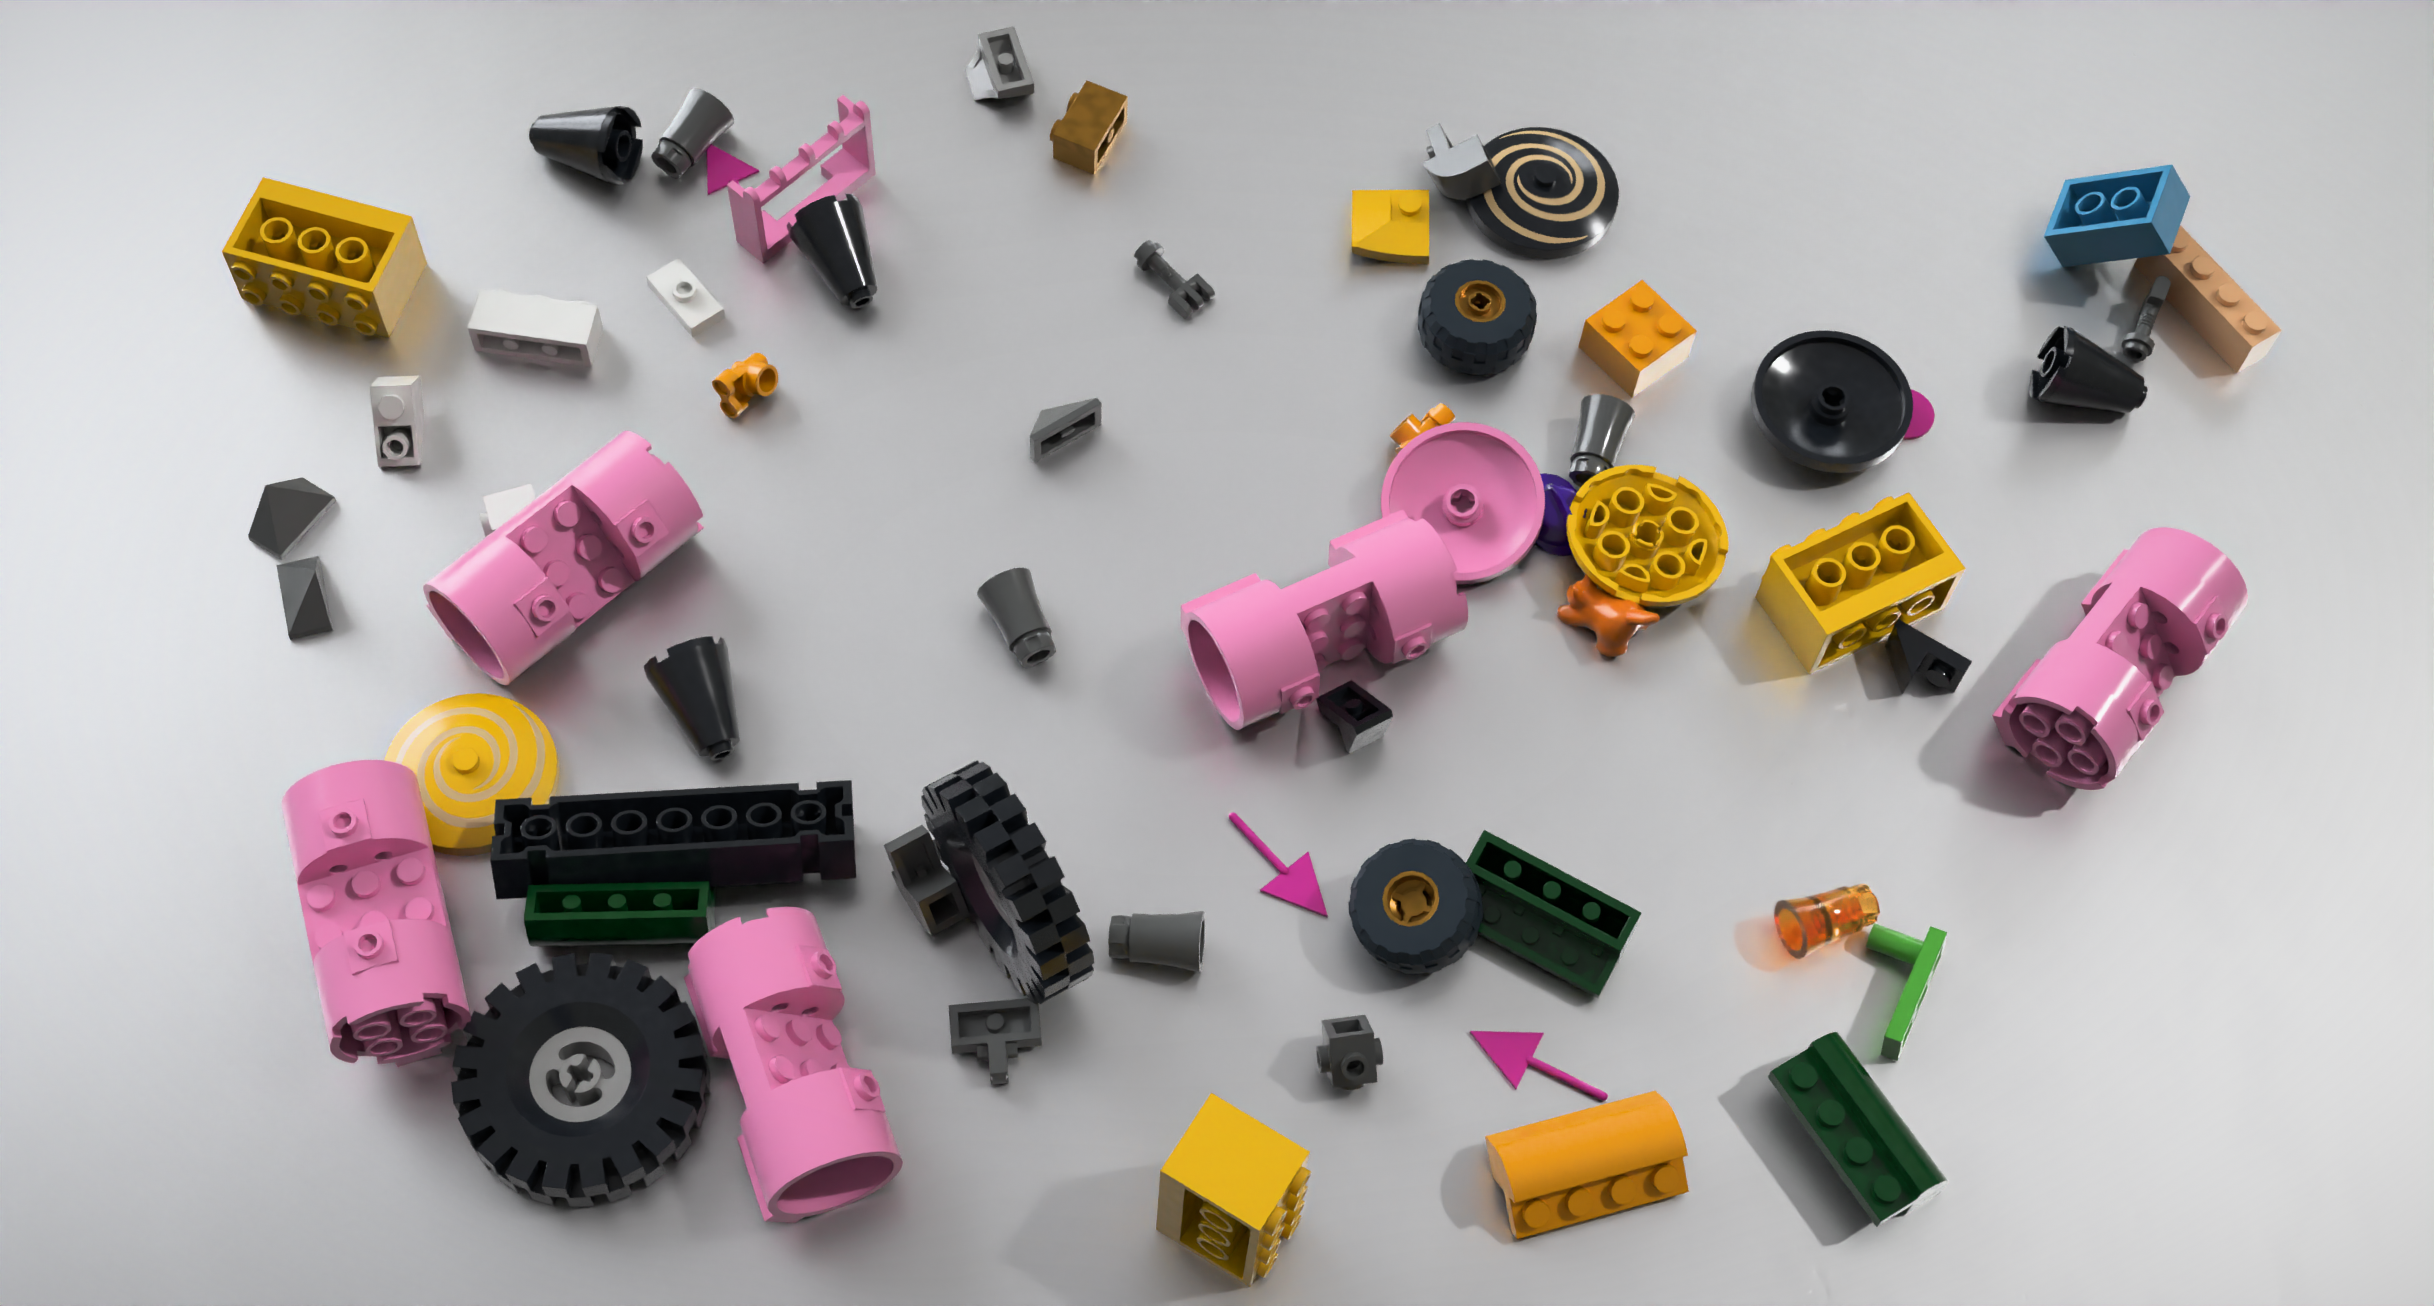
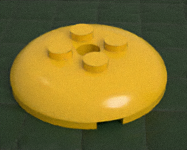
M1623 465L1604 470L1591 477L1582 485L1569 508L1572 515H1567L1566 528L1569 546L1581 570L1588 575L1593 583L1608 594L1619 599L1631 600L1645 607L1657 608L1680 605L1699 597L1711 588L1722 572L1729 542L1723 518L1709 497L1687 479L1679 476L1678 480L1667 475L1655 472L1656 467ZM1586 508H1587L1586 517H1585V519H1584V518H1583L1584 511H1585Z

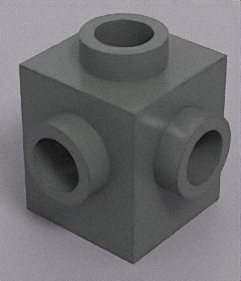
M1366 1015L1321 1020L1323 1045L1316 1046L1319 1072L1327 1073L1332 1087L1355 1090L1363 1087L1365 1084L1377 1082L1376 1065H1383V1051L1380 1039L1374 1038V1032Z

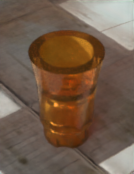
M1862 883L1851 887L1842 886L1807 897L1780 900L1775 906L1774 919L1778 935L1786 950L1793 957L1802 959L1831 942L1860 932L1863 927L1876 923L1880 909L1876 896L1871 892L1868 885Z

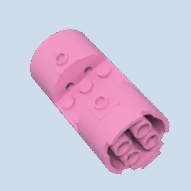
M630 431L620 433L424 585V594L429 603L426 606L447 636L454 640L464 653L496 682L506 686L573 634L577 627L635 581L643 578L703 530L704 527L697 522L703 517L702 511L685 481L669 462L664 465L658 457L653 454L650 455L648 451L652 449L651 444L639 435Z
M1400 510L1330 541L1329 569L1283 589H1280L1270 580L1265 579L1261 581L1257 574L1254 573L1181 605V629L1187 638L1188 647L1198 675L1217 711L1232 728L1240 730L1278 712L1283 714L1292 709L1299 710L1309 706L1316 698H1319V673L1327 665L1340 659L1350 660L1358 656L1365 648L1380 662L1385 664L1392 662V664H1395L1404 659L1411 660L1421 656L1430 648L1431 644L1466 628L1468 622L1466 594L1463 592L1457 594V584L1452 573L1457 571V567L1441 537L1425 519L1415 522L1413 516L1408 517L1404 510Z
M2163 527L2153 528L2141 534L2129 550L2124 549L2082 601L2081 605L2086 617L2068 639L2054 644L2042 660L2036 659L1992 715L2004 744L2015 747L2024 758L2031 753L2050 767L2046 774L2056 781L2078 789H2103L2108 782L2117 777L2159 722L2164 713L2159 696L2165 689L2170 687L2175 676L2191 674L2198 670L2245 609L2248 600L2247 588L2236 566L2218 548L2192 533Z
M385 760L351 761L313 772L300 779L288 789L283 796L281 806L330 1051L336 1058L349 1063H355L358 1060V1056H376L378 1064L395 1062L398 1067L442 1054L441 1048L452 1042L450 1034L456 1029H464L467 1022L471 1021V1015L417 776L410 768Z
M776 907L766 909V918L755 919L742 924L740 917H737L719 925L701 937L688 952L690 960L688 966L689 974L684 977L709 1056L731 1060L747 1108L740 1118L743 1134L737 1137L763 1219L766 1222L796 1223L804 1217L844 1207L874 1193L899 1173L903 1161L885 1113L879 1084L873 1077L872 1071L851 1068L845 1058L841 1046V1034L832 1021L842 1010L845 999L836 973L835 961L826 948L816 917L810 911L802 908Z

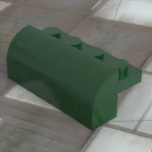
M1484 830L1466 862L1478 882L1482 896L1483 918L1477 934L1599 998L1638 925L1641 912Z
M709 881L528 885L524 913V925L528 942L532 947L696 943L701 937L716 928L714 917L716 887H710Z
M1838 1032L1826 1034L1811 1042L1808 1049L1773 1069L1768 1075L1771 1083L1876 1227L1900 1212L1903 1215L1908 1214L1938 1195L1947 1185L1948 1180Z

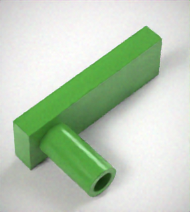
M1874 923L1866 948L1914 965L1884 1035L1881 1055L1898 1061L1943 954L1947 932L1930 926L1925 940L1922 941Z

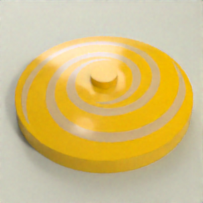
M482 693L446 698L417 713L399 730L389 746L384 759L385 761L402 764L416 774L433 850L456 856H474L491 852L492 836H495L494 813L496 800L532 798L533 805L549 804L550 797L556 795L560 776L556 747L548 729L539 717L514 700Z

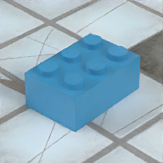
M2173 165L2068 179L2063 184L2044 238L2062 267L2167 255L2172 250L2190 195Z

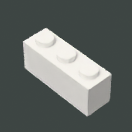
M480 289L470 318L468 331L475 351L592 367L603 331V325L598 305H591L584 301L555 300L543 295L527 296L513 294L506 290L492 291Z

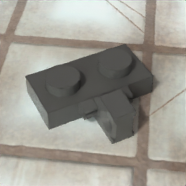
M1028 998L948 1005L952 1054L977 1051V1061L989 1060L991 1085L1009 1083L1007 1058H1018L1017 1048L1042 1046L1039 1004H1034Z

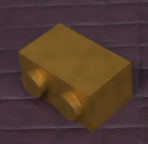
M1086 80L1080 92H1074L1070 97L1066 110L1067 113L1063 119H1057L1051 129L1050 141L1053 142V158L1095 174L1127 122L1128 96Z

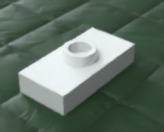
M680 258L675 259L646 277L649 288L692 337L726 318L724 308Z

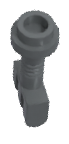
M1151 240L1144 242L1134 254V257L1137 259V266L1143 271L1151 268L1174 290L1169 295L1168 304L1183 318H1188L1193 313L1191 307L1198 310L1204 305L1203 299L1209 301L1215 296L1213 288L1198 273L1188 281L1178 274L1161 257L1164 253V248L1159 243H1153Z
M2165 276L2156 278L2139 312L2141 316L2135 331L2126 334L2123 338L2121 345L2123 354L2130 360L2143 361L2153 352L2155 344L2150 338L2151 330L2171 285L2170 280Z

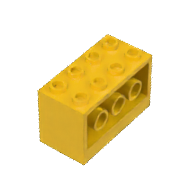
M265 177L261 179L222 250L240 296L247 302L258 306L265 304L280 308L290 315L302 314L317 318L328 325L339 324L354 328L365 335L376 334L390 338L427 265L412 216Z
M1908 492L1895 499L1892 496L1886 497L1878 502L1872 510L1861 515L1858 512L1852 513L1845 517L1838 526L1827 531L1824 528L1818 529L1811 533L1804 542L1793 547L1788 544L1777 549L1770 556V562L1765 574L1761 578L1762 582L1755 598L1808 674H1811L1888 637L1898 619L1911 626L1944 610L1966 568Z
M1211 1093L1160 1170L1156 1230L1250 1287L1257 1275L1262 1278L1268 1275L1278 1257L1276 1251L1281 1243V1237L1289 1240L1302 1219L1300 1212L1304 1207L1305 1201H1303V1198L1308 1190L1306 1183L1312 1173L1306 1169L1310 1152Z

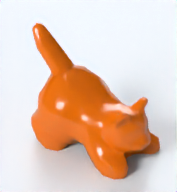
M1587 574L1582 580L1568 587L1566 595L1570 605H1562L1557 610V617L1563 623L1575 627H1587L1593 630L1597 636V650L1600 654L1607 657H1617L1626 653L1628 642L1637 631H1645L1649 626L1660 620L1658 614L1646 611L1644 606L1631 600L1616 598L1600 590Z

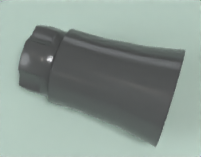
M697 88L691 89L673 122L659 139L658 147L651 155L653 162L666 174L679 178L689 167H693L713 142L734 124L733 115L712 94Z
M1603 394L1588 395L1582 399L1576 441L1570 458L1572 464L1569 470V477L1577 486L1582 487L1591 477L1615 466L1625 435L1635 418V411L1628 403L1619 398Z
M1014 568L1001 572L987 580L978 589V598L993 617L1010 651L1014 652L1022 667L1035 666L1040 662L1048 660L1055 654L1056 649L1051 636L1052 630L1042 611L1029 569Z
M1198 911L1182 914L1133 913L1132 917L1124 915L1112 916L1108 939L1109 957L1116 959L1129 958L1130 962L1173 966L1201 973L1205 944V912Z

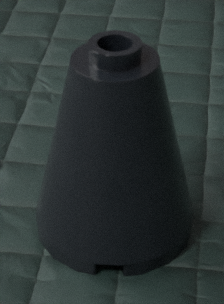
M624 106L542 115L532 124L529 131L530 142L537 153L617 185L624 184L622 182L624 178L631 179L635 175L643 149V139H636L635 127H641L640 119L634 110Z
M845 194L848 200L837 201L835 195L827 196L808 204L794 214L797 222L793 226L788 222L787 230L792 241L840 303L852 308H861L869 304L873 300V295L877 292L863 208L858 197L852 194Z
M2060 326L2055 328L2048 336L2037 358L2043 360L2040 372L2032 370L2030 376V397L2040 402L2129 413L2134 408H2139L2143 404L2148 390L2147 386H2144L2143 376L2073 328L2066 326L2064 328Z
M713 636L691 639L666 649L669 657L659 663L656 656L649 659L644 665L646 678L699 756H709L710 760L714 761L734 753L733 747L739 743L740 737L728 647L724 638L720 637L717 644H715Z

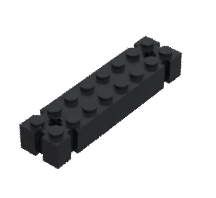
M852 780L816 782L817 789L799 790V783L552 796L550 797L549 804L533 805L532 798L498 799L495 802V836H492L490 858L496 899L527 898L528 885L709 881L710 887L803 882V874L820 873L821 880L855 879L856 859Z

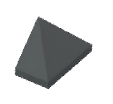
M1098 398L1041 410L1030 434V458L1033 462H1038L1101 426L1102 403Z
M303 477L265 485L248 538L282 560L336 502V499L333 495Z
M319 556L276 565L290 640L333 630Z

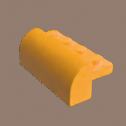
M1656 1091L1485 1136L1492 1177L1504 1190L1511 1232L1517 1239L1689 1192L1683 1157L1688 1156L1683 1133L1671 1106Z

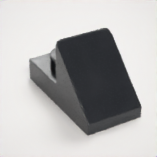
M1899 619L1885 643L1902 694L1917 672L1926 676L1932 684L1945 687L1954 693L1972 663L1971 660Z
M1352 680L1316 698L1319 711L1339 726L1348 754L1383 737L1393 718L1392 710Z

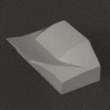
M1009 27L978 34L977 52L965 69L974 99L979 100L990 97L1000 99L1033 94L1034 82L1015 28Z

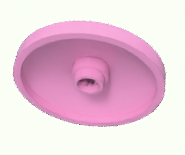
M1457 422L1437 426L1423 432L1411 440L1398 453L1384 479L1381 493L1382 518L1404 510L1408 517H1414L1415 522L1425 519L1441 537L1457 567V571L1452 572L1456 584H1474L1488 581L1504 574L1516 566L1528 554L1536 542L1543 524L1545 492L1540 472L1534 460L1515 439L1487 425Z

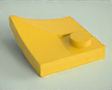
M1352 190V253L1389 262L1429 264V190Z

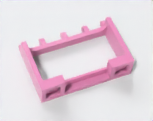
M844 95L839 97L837 102L840 123L833 121L827 126L828 133L810 146L805 143L799 147V155L783 168L778 166L772 168L769 171L770 178L757 188L748 187L744 189L733 180L727 184L736 241L763 264L792 241L787 230V224L790 222L793 226L797 222L794 214L816 200L835 195L837 201H842L847 198L845 194H852L876 175L870 111L863 101H858L854 104ZM842 144L843 148L820 165L821 175L828 180L778 221L765 210L761 211L762 206Z

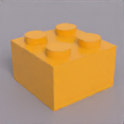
M1641 280L1585 320L1578 347L1633 398L1689 357L1697 330L1650 286Z

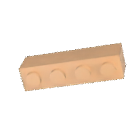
M2181 225L2170 254L2137 258L2134 264L2152 285L2159 276H2165L2170 280L2171 285L2166 300L2236 373L2264 358L2281 332V329Z

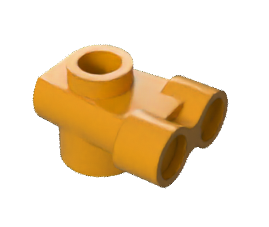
M754 353L743 362H735L731 369H725L712 381L714 390L721 397V410L728 417L737 418L749 406L747 402L755 394L769 396L774 392L778 383V372L773 365L768 364L767 358L761 353Z
M1439 403L1435 408H1431L1421 421L1413 414H1410L1390 434V437L1399 445L1394 450L1398 455L1411 440L1423 432L1437 426L1452 423L1455 419L1454 413L1446 405Z

